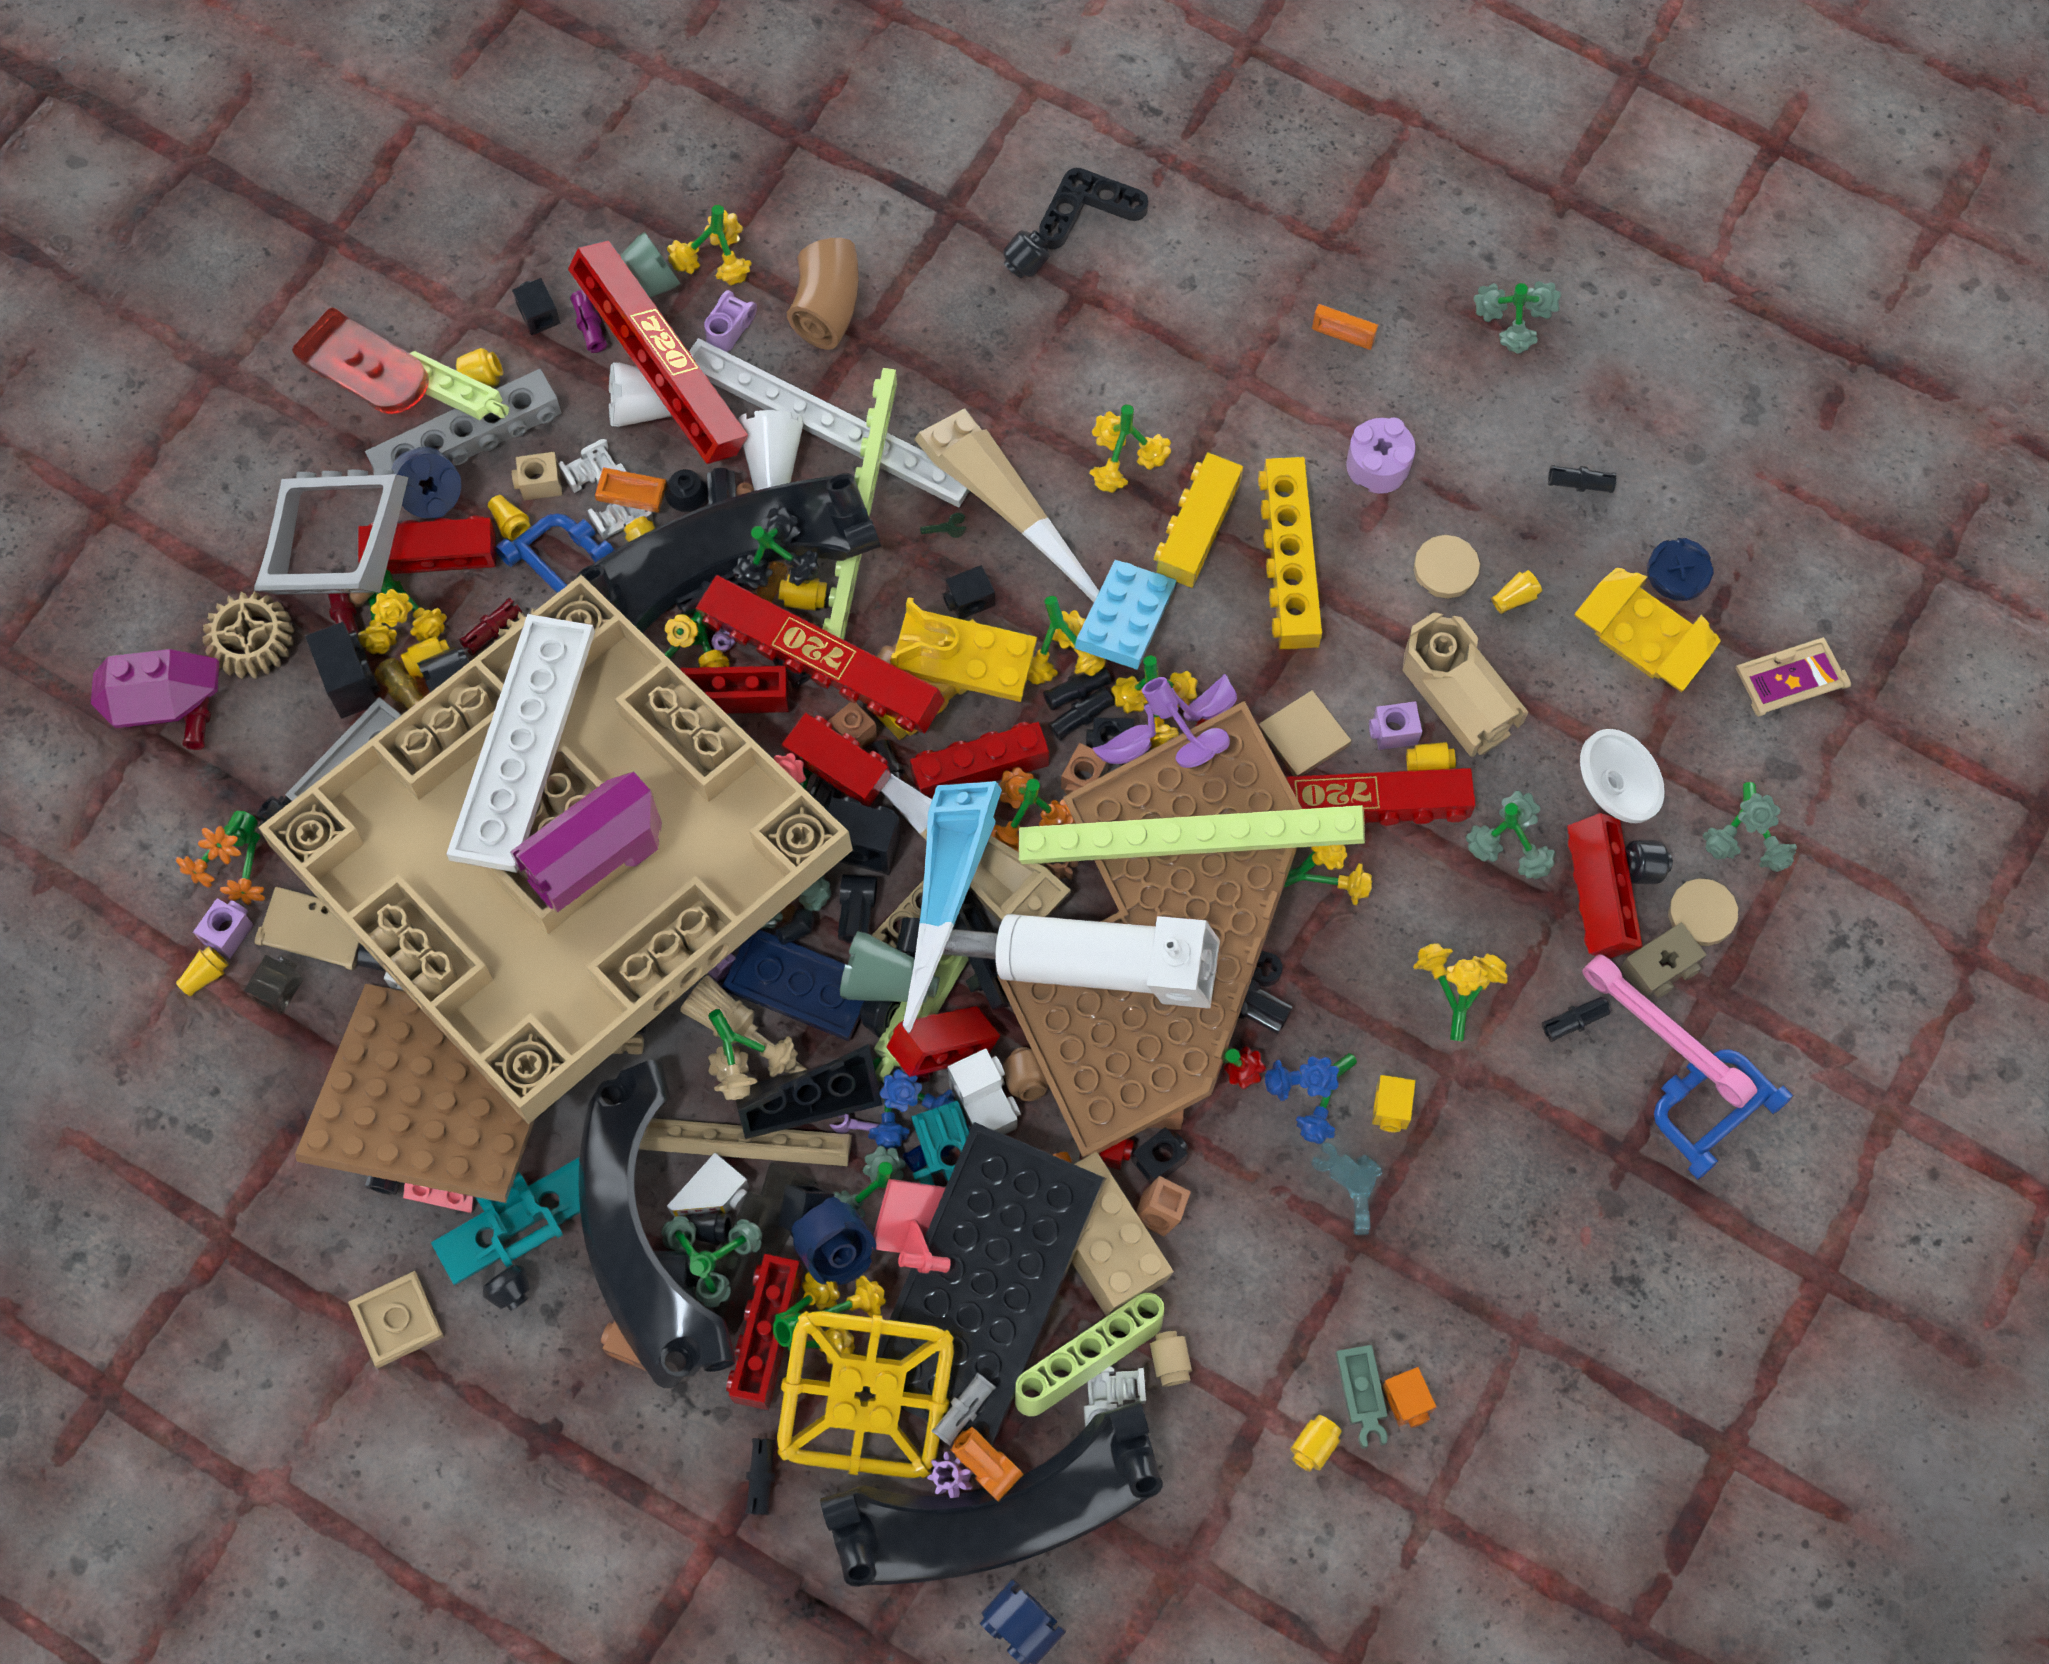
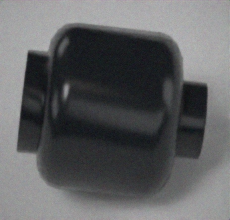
M1023 230L1019 231L1003 250L1005 257L1004 265L1019 278L1024 276L1033 277L1050 257L1046 247L1047 239L1036 230H1033L1032 233Z
M1635 840L1629 842L1625 847L1630 879L1633 884L1661 883L1672 869V856L1660 841Z

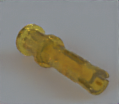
M387 659L377 667L375 671L376 680L380 684L386 685L391 698L397 702H402L408 710L424 698L418 691L416 679L404 672V666L398 659Z

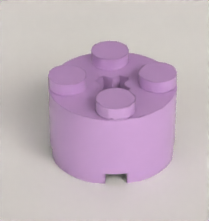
M1375 418L1357 426L1351 438L1346 461L1347 471L1352 481L1358 486L1361 484L1369 488L1368 491L1373 493H1388L1398 489L1407 478L1415 454V442L1412 434L1398 418Z

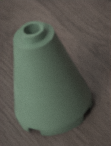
M645 232L638 235L620 255L650 298L672 290L681 284Z
M857 931L849 950L851 956L848 965L845 964L840 987L841 998L861 1001L907 1002L915 958L866 932ZM933 975L922 1003H926L929 996L935 998L940 977Z

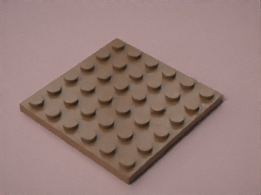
M365 984L295 1156L297 1162L506 1203L535 1119L527 1124L405 991Z

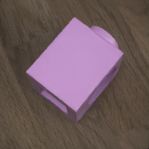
M1416 701L1376 707L1373 719L1369 720V731L1371 738L1377 739L1379 750L1413 746L1419 743L1422 728ZM1387 723H1397L1402 729L1392 730L1387 726Z
M217 898L193 933L201 943L211 946L217 952L230 959L253 927V924L246 916L248 911L243 906L232 900L226 904ZM232 921L231 926L227 930L219 931V927L223 922Z

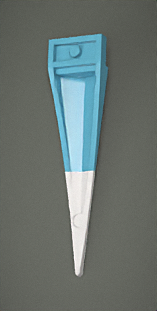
M996 781L937 785L928 811L920 923L913 973L903 1026L908 1033L911 1031L996 823L993 816L1002 791Z

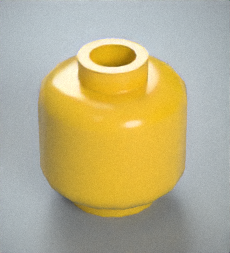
M479 348L458 357L456 360V371L491 388L499 385L500 376L503 375V368L494 352L489 353L486 349Z

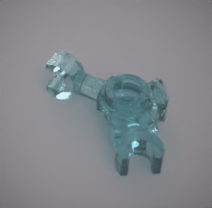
M1324 1142L1321 1150L1327 1153L1330 1159L1328 1161H1321L1314 1157L1311 1164L1318 1171H1330L1329 1177L1346 1187L1350 1197L1354 1198V1235H1368L1370 1229L1368 1197H1370L1375 1187V1177L1382 1175V1169L1366 1155L1358 1157L1360 1165L1355 1163L1346 1154L1341 1158L1337 1155L1333 1145Z

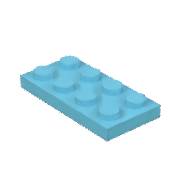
M1115 560L1076 639L1074 649L1138 670L1173 594L1177 580L1160 573L1136 567L1130 563Z

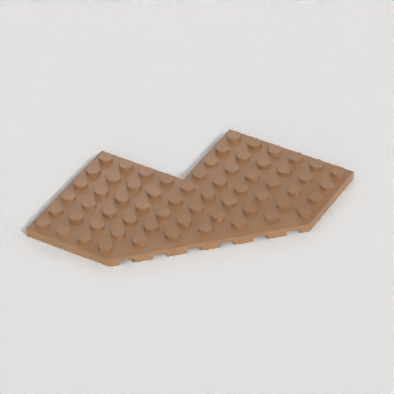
M1245 701L1190 729L1196 738L1211 728H1219L1227 732L1230 738V745L1226 750L1215 754L1207 762L1191 768L1181 767L1177 763V752L1183 746L1190 743L1183 733L1063 797L1076 824L1299 810L1302 807ZM1297 847L1094 860L1119 909L1118 913L1101 922L1156 927L1157 916L1207 921L1220 939L1211 1008L1162 1004L1153 993L1010 981L1000 979L999 975L997 976L1083 1158L1096 1152L1100 1153L1212 1095L1224 1060V1053L1228 1049Z

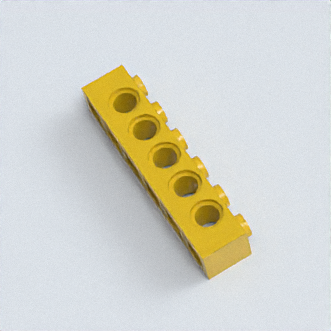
M1305 458L1265 459L1264 471L1258 472L1259 491L1265 490V500H1261L1262 520L1267 519L1268 529H1264V548L1270 549L1271 558L1266 560L1267 578H1273L1274 588L1269 589L1270 608H1276L1277 617L1272 618L1273 638H1279V649L1319 648L1322 628ZM1277 492H1286L1290 496L1281 497ZM1285 520L1291 522L1293 525L1283 526L1279 522ZM1292 550L1296 554L1288 556L1285 555L1282 551ZM1294 579L1299 584L1289 585L1285 580ZM1292 608L1298 609L1302 614L1292 615L1287 610Z

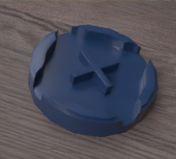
M1677 538V540L1663 541L1653 550L1647 563V577L1652 587L1662 596L1675 601H1688L1699 597L1708 588L1714 574V569L1710 561L1711 557L1705 548L1690 539Z

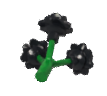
M782 507L779 511L776 508H771L768 515L761 519V524L765 528L755 526L752 529L751 535L759 543L756 555L749 554L747 558H738L737 566L733 569V574L738 576V584L746 585L752 590L758 589L759 586L767 587L768 579L772 576L773 571L767 568L768 561L762 559L765 549L769 548L785 558L786 563L791 566L789 568L790 583L799 586L802 583L808 584L817 577L818 569L820 568L817 564L819 556L817 552L807 550L803 555L798 556L793 552H787L779 546L781 543L790 545L792 539L800 533L799 528L795 526L798 523V518L791 515L787 508Z

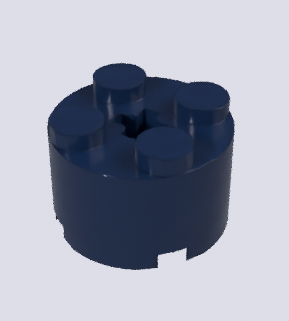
M418 447L401 454L392 465L391 470H394V474L408 477L402 506L409 513L421 518H441L458 501L461 492V477L455 466L440 451L430 447ZM429 478L432 481L429 486L425 485L422 488L419 481L421 479L426 481Z
M835 1197L828 1198L821 1205L811 1209L801 1219L794 1222L791 1229L795 1250L812 1277L820 1284L828 1285L826 1282L836 1281L838 1285H842L857 1279L869 1268L872 1262L870 1259L872 1250L876 1251L875 1238L855 1208Z
M1012 1579L981 1612L984 1619L980 1622V1625L993 1638H998L999 1640L1004 1638L1010 1644L1007 1652L1018 1663L1038 1664L1062 1638L1066 1630L1060 1626L1055 1630L1053 1626L1058 1621L1028 1592L1025 1594L1021 1589L1016 1592L1015 1590L1020 1585Z

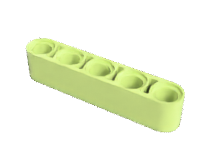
M1142 1293L1022 1373L1017 1379L1015 1389V1405L1018 1411L1026 1416H1037L1109 1366L1157 1335L1161 1330L1164 1316V1303L1162 1299L1153 1293ZM1142 1312H1150L1154 1314L1155 1317L1146 1319L1139 1314ZM1114 1331L1124 1332L1127 1336L1123 1338H1116L1113 1335H1111V1333ZM1091 1350L1096 1352L1098 1356L1088 1358L1082 1352ZM1057 1370H1064L1068 1372L1069 1375L1064 1378H1059L1055 1376L1053 1372ZM1027 1390H1035L1040 1395L1030 1398L1023 1393Z

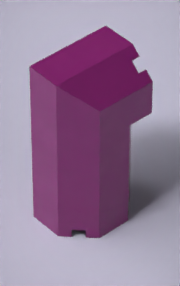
M630 772L605 781L510 851L518 869L521 872L525 870L529 878L527 881L549 908L554 909L558 913L623 863H625V866H637L656 852L659 846L658 836L659 830L661 832L662 821L651 790L635 772Z

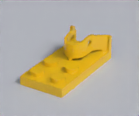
M907 598L906 614L895 653L891 655L890 663L919 679L1021 702L1037 637L923 611L914 603V598Z

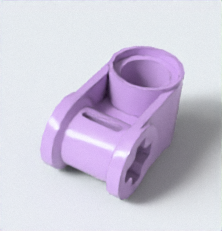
M726 290L704 322L706 342L725 352H729L744 330L752 323L757 311L756 303H746L734 297L733 292Z

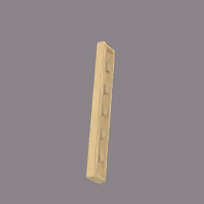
M652 1118L644 1132L639 1149L713 1155L716 1153L718 1156L848 1166L852 1135L785 1129L745 1139L742 1126Z

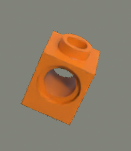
M1419 1367L1384 1381L1381 1388L1399 1427L1409 1423L1411 1428H1415L1431 1420L1429 1414L1436 1409V1404Z

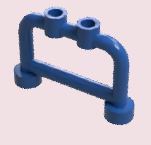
M556 513L541 518L512 542L504 539L494 548L501 560L509 567L514 566L523 559L558 593L567 584L528 546L547 530L556 526L565 529L574 543L579 547L582 546L590 554L594 562L615 550L606 540L598 545L592 539L596 533L586 520L583 519L577 524L567 515Z
M1725 1049L1719 1050L1713 1055L1723 1063L1733 1064L1745 1073L1758 1089L1757 1093L1742 1108L1737 1107L1694 1145L1670 1121L1668 1112L1671 1107L1684 1099L1692 1089L1708 1077L1692 1063H1689L1686 1068L1690 1073L1682 1080L1677 1075L1668 1080L1661 1088L1666 1094L1660 1098L1655 1106L1654 1118L1656 1125L1692 1163L1688 1170L1697 1180L1702 1178L1718 1163V1160L1709 1150L1762 1104L1774 1115L1794 1096L1784 1085L1777 1089L1738 1051Z

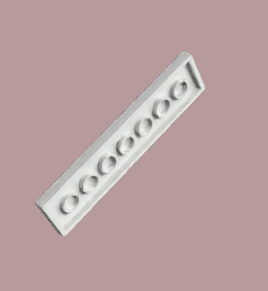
M527 614L446 854L449 861L517 873L518 867L510 851L529 837L595 634L593 625Z

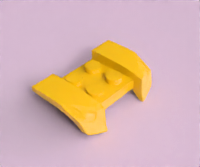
M1615 568L1596 586L1574 616L1596 631L1595 635L1600 637L1599 641L1647 676L1652 679L1654 677L1657 679L1662 678L1682 693L1721 641L1720 638L1711 630L1708 621L1702 615L1692 624L1642 588L1647 583V576L1637 572L1629 573L1622 568Z

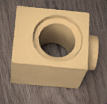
M555 452L516 457L517 469L512 470L514 489H520L524 501L562 495L560 469ZM535 474L542 475L538 479H530Z

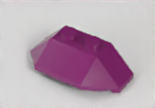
M172 649L108 656L93 673L91 704L115 728L179 721L198 707L207 696L211 697L218 692L220 661L216 658Z

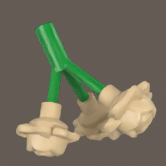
M715 1009L709 1013L708 1017L723 1041V1047H718L716 1054L709 1055V1062L711 1064L709 1074L717 1075L718 1081L722 1082L715 1086L714 1089L715 1091H722L726 1100L743 1099L749 1096L750 1085L757 1083V1079L748 1078L745 1075L749 1071L747 1065L748 1054L740 1052L738 1046L732 1047L731 1043L733 1041L759 1051L762 1057L767 1058L769 1063L768 1071H770V1076L772 1077L782 1072L787 1073L796 1065L798 1053L793 1049L794 1044L791 1037L788 1036L784 1040H780L775 1046L768 1043L762 1045L733 1032L720 1009Z

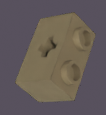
M1681 922L1628 956L1620 969L1634 988L1647 999L1653 995L1659 999L1675 987L1672 983L1683 977L1687 981L1702 970L1700 964L1706 957V953ZM1666 962H1668L1671 965V967L1669 965H1665L1664 967H1662L1660 963L1665 964Z

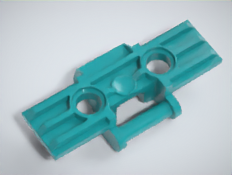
M958 1101L911 1116L928 1168L913 1173L914 1180H919L921 1184L935 1185L932 1175L940 1172L944 1174L946 1181H949L955 1165L949 1166L944 1164L940 1158V1152L944 1147L951 1145L957 1147L961 1153L969 1135Z
M579 1157L530 1186L527 1185L523 1176L518 1171L506 1203L475 1197L484 1212L431 1242L454 1286L500 1259L508 1268L513 1265V1260L554 1236L557 1239L563 1236L559 1225L580 1213ZM549 1193L556 1194L560 1200L558 1207L549 1210L548 1207L540 1206L542 1197ZM542 1219L547 1220V1225L509 1247H504L505 1240ZM484 1230H493L494 1234L491 1239L493 1244L488 1248L480 1247L477 1243L478 1235Z

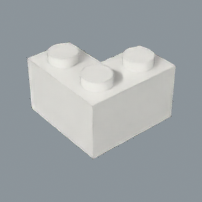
M986 1048L948 1066L949 1086L953 1093H955V1098L959 1102L970 1128L976 1122L999 1133L1006 1134L1017 1129V1116L1021 1114L1012 1096L1006 1098L1002 1090V1086L1005 1085L1002 1076L1005 1075L999 1059L997 1056L991 1058Z

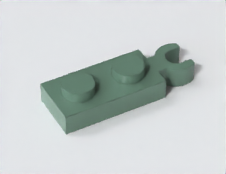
M1372 1345L1336 1351L1335 1355L1350 1425L1361 1423L1362 1430L1358 1436L1360 1447L1362 1449L1368 1447L1366 1436L1371 1432L1378 1435L1381 1446L1387 1443V1432L1378 1424V1420L1386 1419L1387 1411Z

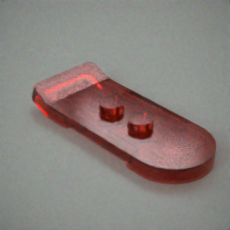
M333 307L329 308L292 348L295 358L311 371L323 378L330 379L382 413L395 414L411 408L420 401L428 388V373L416 357L351 320Z

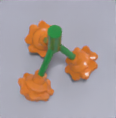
M1019 767L1014 768L1012 772H1003L1002 781L998 784L1002 789L999 799L1001 802L1009 803L1013 808H1019L1013 821H1009L1006 827L994 825L990 836L1019 852V823L1029 805L1034 803L1043 809L1040 814L1042 820L1039 822V826L1075 824L1064 799L1060 802L1053 800L1050 804H1047L1038 796L1040 783L1033 778L1031 773H1024Z

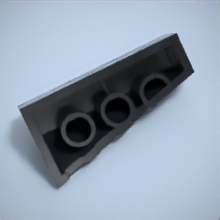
M867 1044L821 1067L750 1085V1095L743 1099H737L736 1104L744 1137L748 1139L882 1106V1101L879 1095L870 1047Z

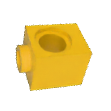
M1380 1075L1376 1085L1372 1117L1373 1125H1380V1129L1387 1132H1400L1401 1129H1407L1411 1121L1415 1080Z

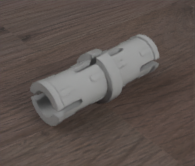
M977 1372L975 1378L958 1399L956 1397L953 1398L950 1402L952 1407L937 1426L932 1429V1432L950 1446L970 1419L974 1421L978 1416L975 1412L996 1387Z

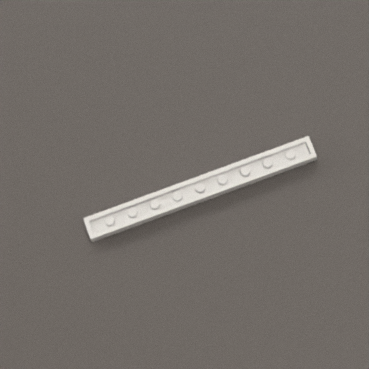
M699 338L690 349L691 356L712 384L764 410L792 412V419L795 420L800 415L803 419L802 429L864 460V457L860 456L863 437H869L870 428L866 426L865 421ZM887 433L880 468L960 507L970 490L937 467L923 450Z

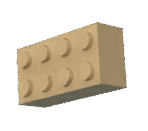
M1096 1152L1074 1164L1107 1179L1072 1259V1263L1107 1317L1142 1293H1150L1165 1284L1174 1271Z

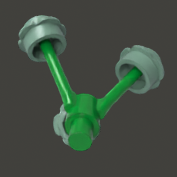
M674 1217L672 1221L666 1222L662 1227L661 1234L664 1236L662 1242L669 1249L686 1251L691 1261V1273L700 1276L695 1292L696 1298L699 1302H704L706 1307H717L721 1302H725L731 1293V1289L728 1287V1279L723 1275L711 1272L715 1269L717 1260L732 1250L740 1254H747L751 1251L757 1252L761 1248V1230L755 1223L741 1219L737 1221V1225L729 1232L730 1243L714 1253L709 1251L698 1253L692 1247L696 1234L695 1225L692 1222H688L689 1220L686 1217Z

